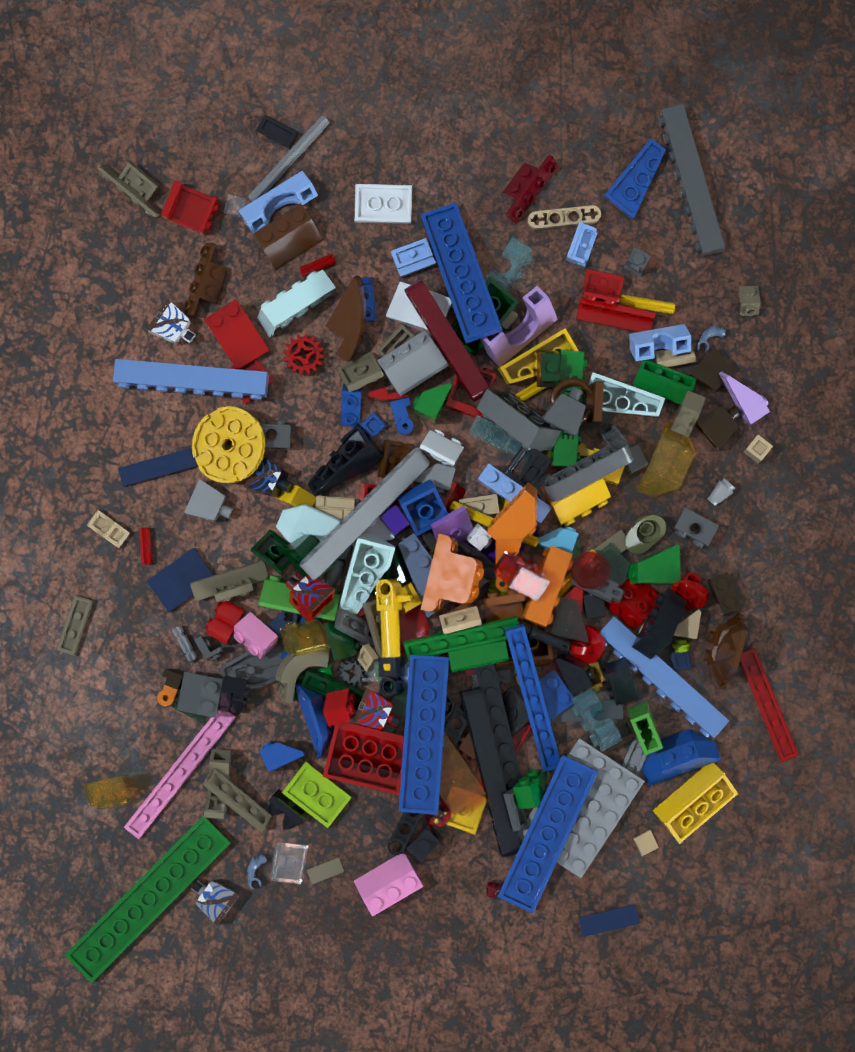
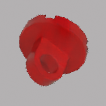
M687 573L682 580L675 582L671 586L670 590L687 600L684 609L693 610V608L697 607L700 609L706 605L708 592L702 585L701 577L696 573Z
M584 625L576 628L571 633L569 651L576 659L591 664L604 656L606 641L597 628L591 625Z

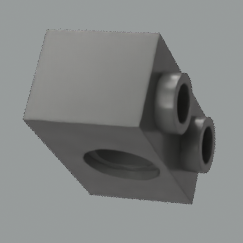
M259 421L265 435L266 450H291L292 427L287 425L288 422L279 421L274 425L268 424V421ZM275 431L277 436L275 439L269 440L267 439V433Z
M685 507L677 519L673 530L676 531L675 534L683 539L688 537L693 540L692 544L702 548L703 546H709L719 525ZM692 524H696L699 527L698 534H693L690 531Z

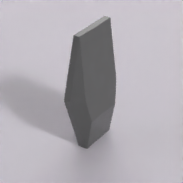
M274 648L262 659L248 651L220 667L222 679L225 675L234 677V679H246V687H250L249 689H259L277 681L275 679L277 670L283 661L280 657L285 648Z

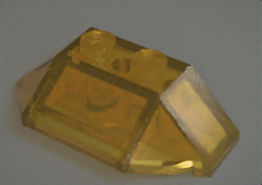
M666 421L648 463L649 465L637 488V491L653 498L681 487L695 455V450L689 437L672 431L673 423Z

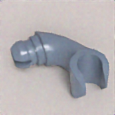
M717 325L711 326L703 332L697 342L696 350L699 351L700 345H703L705 347L704 353H706L710 347L707 342L708 339L714 336L723 337L726 330Z
M265 854L253 856L249 863L247 872L248 884L251 889H254L251 884L253 880L258 881L259 886H261V880L256 877L255 871L261 864L267 862Z

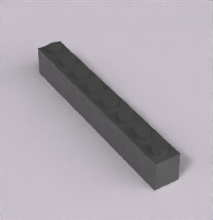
M684 104L662 109L660 116H658V122L665 132L663 134L664 143L670 149L668 156L670 162L674 163V178L676 181L679 180V195L685 201L684 212L686 217L689 216L690 218L689 229L696 239L694 242L695 250L697 253H700L701 257L722 252L725 245Z

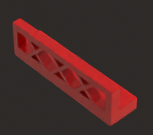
M581 297L576 320L637 333L652 329L656 313Z

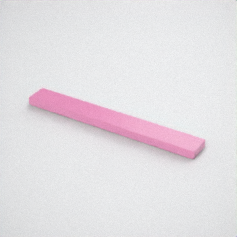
M217 709L216 718L211 717L124 826L126 830L138 839L142 837L234 721L235 715L230 711L225 712Z

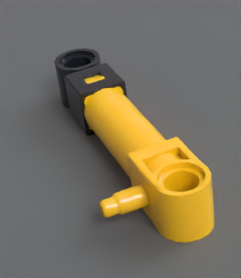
M383 579L376 585L377 611H380L382 647V657L378 658L379 677H386L380 681L379 690L382 695L387 697L401 695L405 690V682L400 677L405 674L404 657H400L399 610H402V602L412 601L413 599L412 595L402 594V586L396 579Z

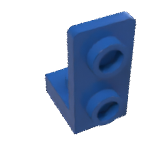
M365 277L362 278L366 297V321H375L377 318L373 278Z
M343 383L341 426L355 427L357 424L360 425L363 386L349 393L345 383Z

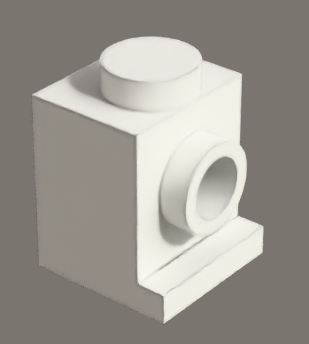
M479 523L466 537L468 542L480 551L483 548L486 549L492 542L491 536L486 532L487 530Z

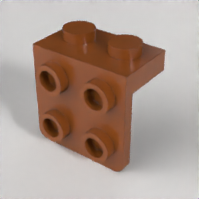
M518 588L506 590V593L499 594V591L487 593L488 596H482L486 623L514 616L522 618V601L525 600L524 592L518 590Z

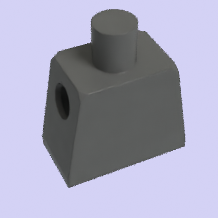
M572 387L568 396L562 393L559 394L541 420L572 436H576L586 405L578 402L583 391Z

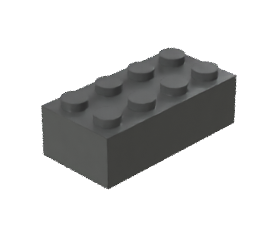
M486 389L476 408L482 412L484 418L494 421L497 428L507 431L510 438L519 440L521 446L528 450L551 451L562 431L541 420L542 416L508 391Z

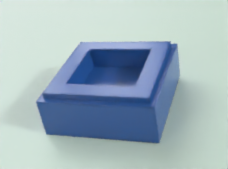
M374 412L360 424L372 439L387 427Z

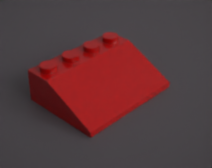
M349 722L335 724L323 777L399 795L404 736Z

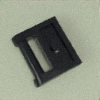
M521 446L508 467L502 470V473L522 487L528 482L535 486L552 460L536 449L528 450ZM526 452L532 453L518 475H515L513 471Z

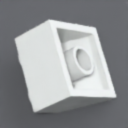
M429 430L419 449L425 456L445 466L454 468L464 450V447L461 446L462 443L454 438L451 440L445 438V434L439 430Z

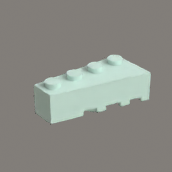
M323 269L318 273L316 271L312 272L305 281L296 282L292 285L291 290L280 292L275 300L272 302L268 300L260 306L261 309L256 321L269 339L275 335L274 331L277 328L281 327L284 329L287 327L294 316L296 318L301 317L308 311L309 306L314 308L333 294L336 287Z
M594 372L592 373L589 385L594 382H604L602 411L659 416L665 398Z

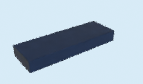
M635 904L578 917L583 937L640 924Z

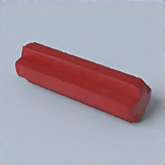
M329 254L301 266L299 270L301 275L306 277L314 271L318 272L334 265L336 260L333 254Z
M142 527L139 529L141 564L150 565L152 564L150 528Z

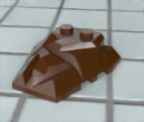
M742 614L734 615L726 620L725 623L715 627L708 635L707 642H710L708 650L705 649L702 660L705 661L704 666L709 674L712 675V681L716 688L720 690L726 688V683L730 682L728 677H733L738 670L747 635V627L744 624L745 619H743L744 615Z

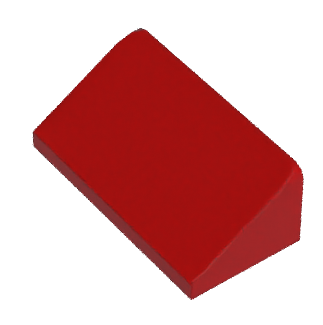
M455 482L452 484L443 502L448 514L453 512L450 510L451 503L453 501L459 503V500L463 499L466 492L463 487Z

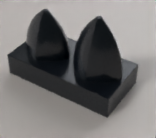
M279 789L269 799V813L271 815H278L282 812L285 814L283 830L292 829L299 825L308 814Z

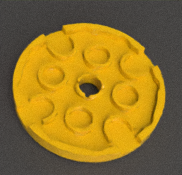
M231 406L217 408V410L209 415L207 414L195 429L192 440L193 457L196 459L199 470L206 477L216 482L230 484L248 478L259 467L264 456L265 435L262 426L251 413L241 408ZM231 440L233 447L226 450L225 443Z

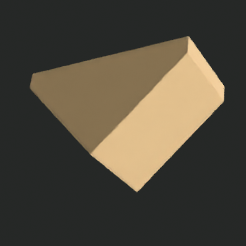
M698 609L679 622L673 637L697 640L701 611Z

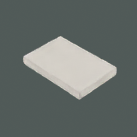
M355 184V223L411 224L412 185Z

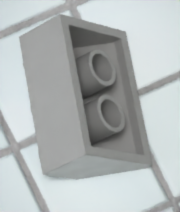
M425 330L377 360L384 376L400 396L449 366Z

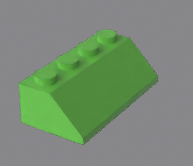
M278 575L267 576L258 605L300 614L289 602L291 590L286 587L288 580H283ZM333 587L335 589L333 601L316 616L317 618L335 621L342 595L338 588Z

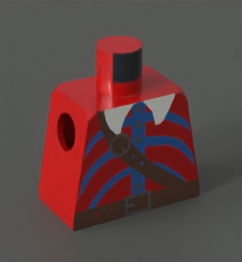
M309 575L300 582L291 577L286 583V587L291 590L290 604L308 622H311L334 599L335 589L317 579L312 580Z
M366 688L352 723L384 731L386 724L397 728L401 717L391 713L394 708L393 704Z

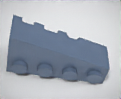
M413 533L400 542L398 546L420 600L423 601L433 559ZM446 600L444 603V607L452 601ZM424 611L427 619L435 614V612Z

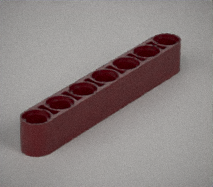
M420 279L405 288L404 291L472 401L475 402L482 398L486 389L490 388L425 283Z

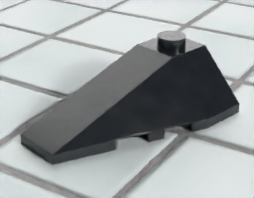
M359 424L343 436L340 440L342 444L336 452H331L329 455L331 458L328 463L322 465L309 481L308 486L315 497L369 470L384 457L376 443Z

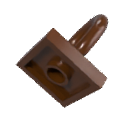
M567 378L560 381L553 388L550 395V406L565 387L578 386L586 392L584 397L586 408L581 423L587 419L589 423L602 421L604 382H594L589 385L578 378Z

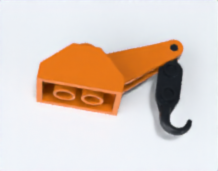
M528 482L489 523L486 532L496 540V564L482 551L457 541L458 548L463 551L465 556L479 559L482 562L483 576L488 580H494L499 590L503 591L509 587L522 539L526 535L530 537L537 529V489Z

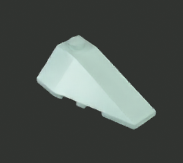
M362 533L355 540L338 610L344 609L350 613L358 614L363 606L362 604L366 602L381 577L390 567L395 551L394 545L377 536Z

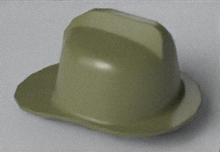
M658 515L639 517L626 535L625 545L627 549L634 554H641L649 550L665 534L666 523L664 519Z

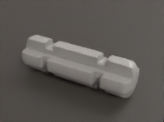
M177 626L172 632L178 638L177 641L183 652L186 653L187 660L192 662L198 656L193 651V646L187 635L184 634L185 631L182 626Z

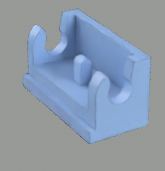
M579 222L565 261L585 268L598 233L596 228Z

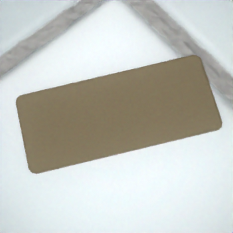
M339 858L307 870L312 884L344 872Z

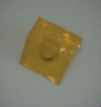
M315 618L311 622L304 619V622L299 624L296 622L286 623L285 627L280 628L283 649L293 657L331 648L322 622L317 619L315 620Z
M127 775L84 784L91 807L97 806V810L109 807L108 803L116 802V805L128 803L127 799L132 798Z

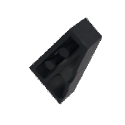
M669 588L663 594L659 593L655 598V605L632 645V648L650 660L671 643L687 600Z

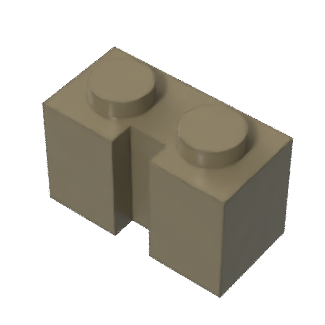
M687 391L676 413L671 430L689 437L694 423H696L701 413L706 397Z

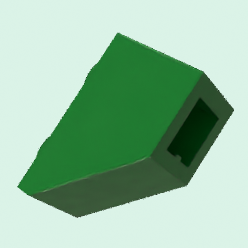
M532 769L528 771L513 787L519 809L536 808L541 803L546 788V770L538 771V769Z

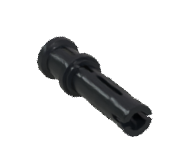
M517 617L519 625L524 624L528 640L535 639L567 653L568 648L566 646L570 647L571 641L541 630L536 624H529L522 621L520 617Z

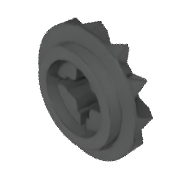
M347 658L339 665L337 677L340 681L358 688L367 680L368 672L364 670L357 658ZM355 665V672L360 674V676H353L351 681H349L350 675L344 671L351 670Z

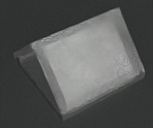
M278 840L270 881L301 884L308 846Z

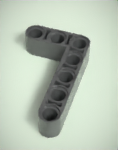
M605 424L599 429L600 436L605 444L603 449L549 476L543 481L542 485L550 501H559L633 461L634 456L627 440L614 424Z

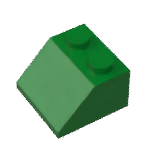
M447 383L422 392L421 396L417 395L413 402L414 415L435 424L450 394L452 384Z

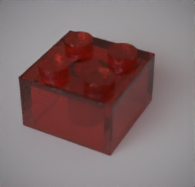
M505 550L493 568L495 573L508 587L536 601L539 600L550 583L545 577L546 573L537 568L538 565L530 559L524 560L517 552L512 554Z

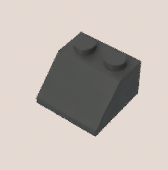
M184 671L177 710L216 718L223 679Z

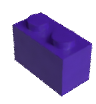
M390 505L382 512L381 521L394 538L410 528V523L396 505L393 508Z

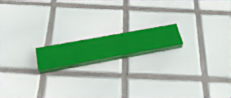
M517 616L482 623V625L448 634L442 632L406 640L403 642L408 661H410V655L434 656L506 640L505 629L518 626L519 622Z

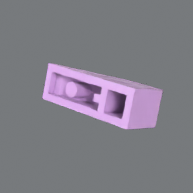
M722 371L719 373L735 405L741 411L742 418L746 422L752 424L770 412L767 407L769 405L768 401L763 395L760 396Z

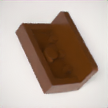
M384 440L382 449L384 457L380 460L377 477L384 479L412 451L413 445Z

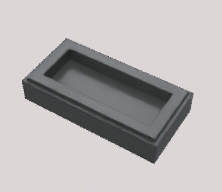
M511 788L503 795L513 831H520L527 825L524 809H519L514 790Z

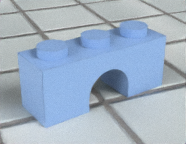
M685 324L629 334L630 351L635 361L653 359L654 351L657 349H668L673 355L691 352V334Z

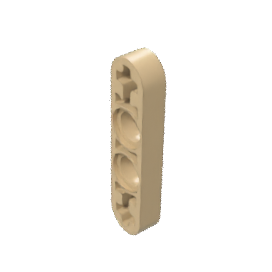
M593 205L535 211L529 215L527 223L533 230L578 226L579 222L590 225L599 221L601 211L597 206ZM591 210L597 214L594 219H591V216H585L584 221H582L581 211H584V215L589 214ZM576 212L579 215V219L575 222L570 221L568 218L569 213ZM552 214H557L560 217V222L554 224L550 221L549 217ZM544 215H547V225H544L545 221H540L538 225L531 222L535 216L541 220L544 219Z

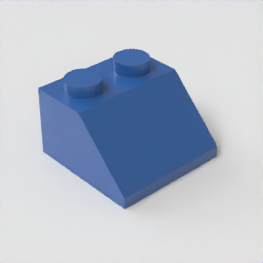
M431 479L397 497L416 536L432 529L431 524L448 515Z
M274 741L263 744V749L259 750L269 772L306 755L303 750L280 742L274 743Z

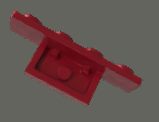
M552 155L547 156L539 169L524 162L503 191L505 196L515 200L506 212V216L513 224H516L522 218L526 209L545 186L550 176L556 171L558 163Z

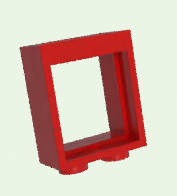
M478 368L483 378L490 380L488 386L492 389L497 375L493 374L494 371L491 369L483 368L482 370ZM456 376L445 408L481 420L483 417L482 412L476 409V407L453 400L460 382Z

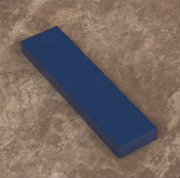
M192 448L119 467L118 471L122 486L125 487L195 468L197 463L193 457Z

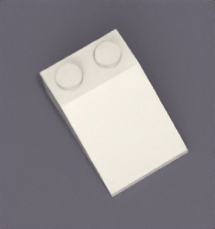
M400 282L386 317L423 332L425 330L427 334L431 335L404 291L410 284ZM430 291L447 318L452 306L450 298Z

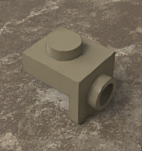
M739 286L740 316L759 315L761 301L758 286Z

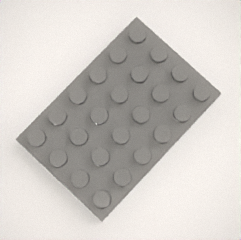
M579 738L567 757L597 770L598 774L557 863L582 878L645 780ZM539 805L533 808L526 818L527 825L517 832L520 839H524Z

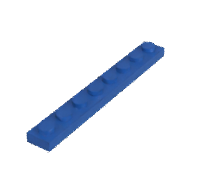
M521 624L505 629L541 766L547 772L557 768L560 757L525 626Z

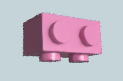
M251 612L234 626L233 635L235 640L243 643L252 655L260 659L277 645L278 636Z

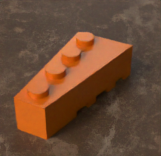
M554 546L543 550L542 556L545 559L543 558L537 569L540 575L533 581L531 587L533 595L530 594L521 620L531 624L534 623L541 628L551 624L554 616L551 612L553 607H556L559 603L560 596L558 593L560 588L563 589L566 584L567 578H565V574L572 567L573 560L571 558L573 554Z

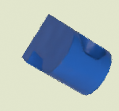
M409 397L390 402L398 433L403 436L410 435L413 431V422L409 419L406 408L411 407Z

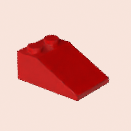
M236 299L204 319L206 325L234 367L238 370H241L270 351Z

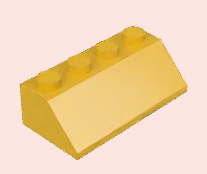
M714 763L703 766L700 771L660 803L653 812L680 844L737 796L738 793L724 772Z

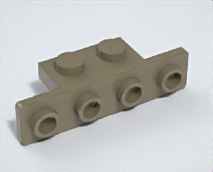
M132 161L128 162L121 174H118L109 165L99 167L98 170L106 180L112 181L119 191L129 195L131 201L141 205L148 215L152 217L161 216L162 210L151 201L160 185Z
M259 561L191 582L190 585L195 601L214 596L216 602H225L230 600L231 597L249 594L250 591H253L252 584L265 580L268 573L264 561Z

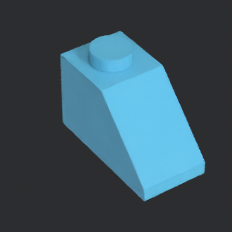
M560 527L540 537L536 548L544 550L554 546L573 554L579 533L571 527H565V529Z

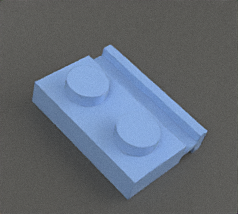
M426 238L391 251L400 278L436 265Z

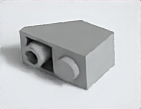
M437 463L424 470L413 483H416L415 486H418L431 479L438 493L445 494V492L450 491L456 468Z

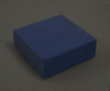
M690 651L681 653L669 652L671 666L674 671L692 669Z

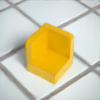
M411 583L402 588V594L412 595L413 599L412 601L402 602V610H399L401 615L422 603Z

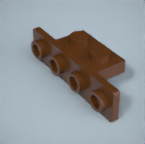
M205 243L201 248V258L195 268L196 275L189 287V298L184 304L185 316L195 315L199 299L211 304H217L227 268L211 262L216 246L215 243Z

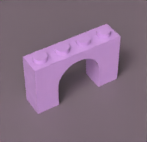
M538 286L523 297L527 313L523 321L514 330L506 334L499 332L481 338L488 356L499 367L558 320L549 297Z

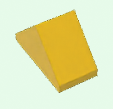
M294 484L289 493L281 491L279 497L276 498L293 507L304 504L313 507L316 501V497Z

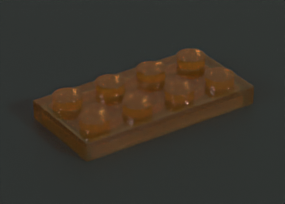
M444 732L440 796L452 814L455 815L486 792Z

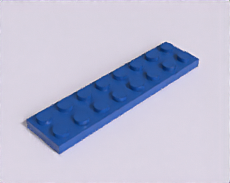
M455 202L421 214L465 343L502 332L500 321L457 203Z
M410 655L399 812L438 815L449 657Z
M562 755L497 897L531 913L534 912L598 774L597 770Z

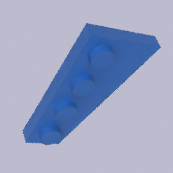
M651 138L606 192L604 198L633 220L666 149Z

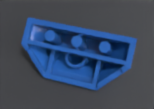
M295 684L297 696L317 758H322L332 739L335 726L331 725L329 727L323 713L325 704L323 696L300 684Z
M687 729L662 738L663 749L647 755L642 771L649 787L720 761L721 758L714 741Z

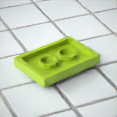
M307 762L303 764L282 792L327 828H329L352 798L328 778L323 777V774Z

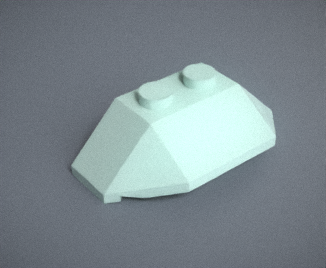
M304 504L284 509L276 528L290 543L306 534L315 535L321 542L341 520ZM351 545L337 559H346Z

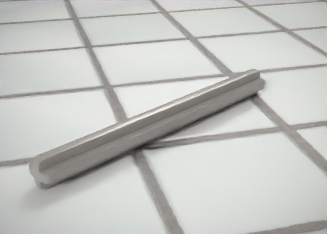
M325 116L319 117L248 195L252 202L267 193L328 126L329 120Z

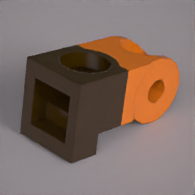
M164 669L162 676L167 679L163 690L157 695V701L160 705L166 707L174 704L182 684L183 674Z

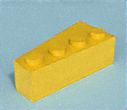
M566 328L499 367L498 371L506 384L509 385L537 376V350L557 352L560 350L579 351Z

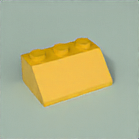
M601 478L559 501L551 502L549 506L552 507L551 512L559 526L564 524L567 527L576 522L574 518L579 515L583 518L592 513L591 509L595 506L601 508L608 504V499L611 495L604 478Z

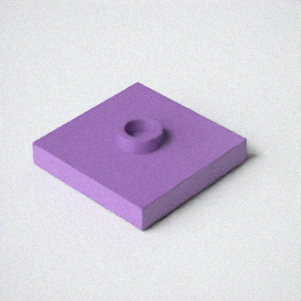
M464 506L431 524L436 541L438 535L443 534L454 537L459 542L467 541L466 537L473 530L467 509Z

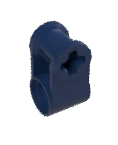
M282 611L266 625L278 636L277 643L299 621L298 613H294L292 616L293 621H286V613L291 614L293 612Z

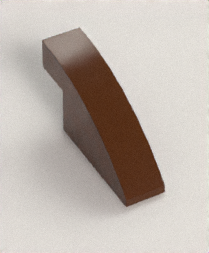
M358 275L351 280L326 324L327 328L345 338L335 355L346 362L354 359L363 337L366 322L365 291L362 278Z

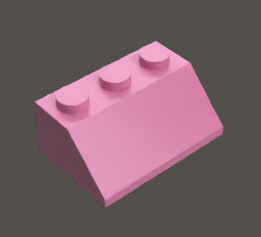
M404 851L402 854L396 855L354 880L372 917L423 887Z

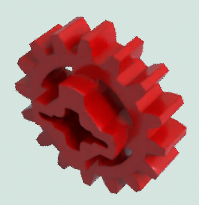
M297 334V340L291 337V344H285L288 350H283V354L287 355L283 360L284 362H289L287 368L293 367L292 372L294 374L298 370L300 376L305 371L308 375H310V370L317 372L316 365L322 366L319 359H324V355L320 354L324 349L318 348L321 344L320 341L314 342V336L308 339L307 334L304 335V338ZM304 343H308L313 347L309 348L305 346ZM298 345L296 351L291 354L292 349ZM302 351H305L307 354L305 359L300 356ZM316 356L315 361L310 365V360ZM294 362H300L303 364V367L297 366Z

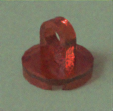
M593 551L579 554L574 559L571 567L573 580L585 589L593 590L602 587L607 582L610 574V567L606 558Z

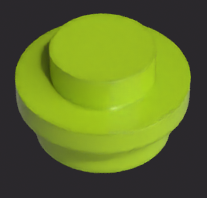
M678 638L672 643L675 652L681 653L690 650L691 641H687V638Z

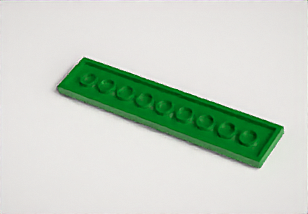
M203 815L64 956L93 983L231 842Z

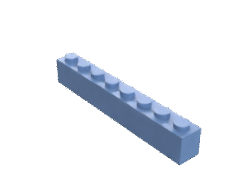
M115 359L113 382L119 388L129 389V386H137L139 390H148V387L156 388V391L167 392V389L175 390L174 392L185 394L186 391H194L193 394L205 395V392H208L217 397H224V394H230L232 398L241 399L243 396H250V399L262 400V397L267 398L269 374L261 371Z
M612 617L600 630V634L606 641V647L609 645L613 648L614 651L612 653L617 658L625 657L631 670L634 673L638 671L643 676L641 679L648 686L652 684L656 687L657 690L655 692L663 699L667 697L672 702L670 704L671 707L677 712L681 710L686 715L684 718L691 725H698L701 728L699 732L703 736L715 738L729 722L724 715L660 657L656 655L650 660L632 648L637 637L618 619Z

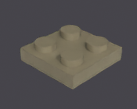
M371 352L337 367L349 393L384 376Z

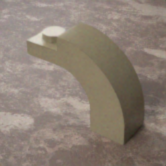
M318 644L301 646L290 652L283 659L275 677L277 681L282 683L278 691L282 701L293 703L296 679L304 669L312 666L328 667L329 647Z
M212 749L209 760V772L215 768L230 781L231 750ZM208 789L204 818L224 819L227 804Z

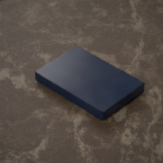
M192 548L147 580V582L167 611L171 612L193 596L191 582L213 576V574L195 548Z

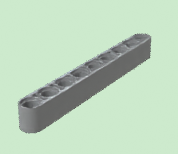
M419 448L413 449L300 562V567L312 580L319 577L429 466L430 461Z

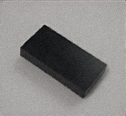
M264 115L256 130V133L290 150L298 135L297 131L267 115Z

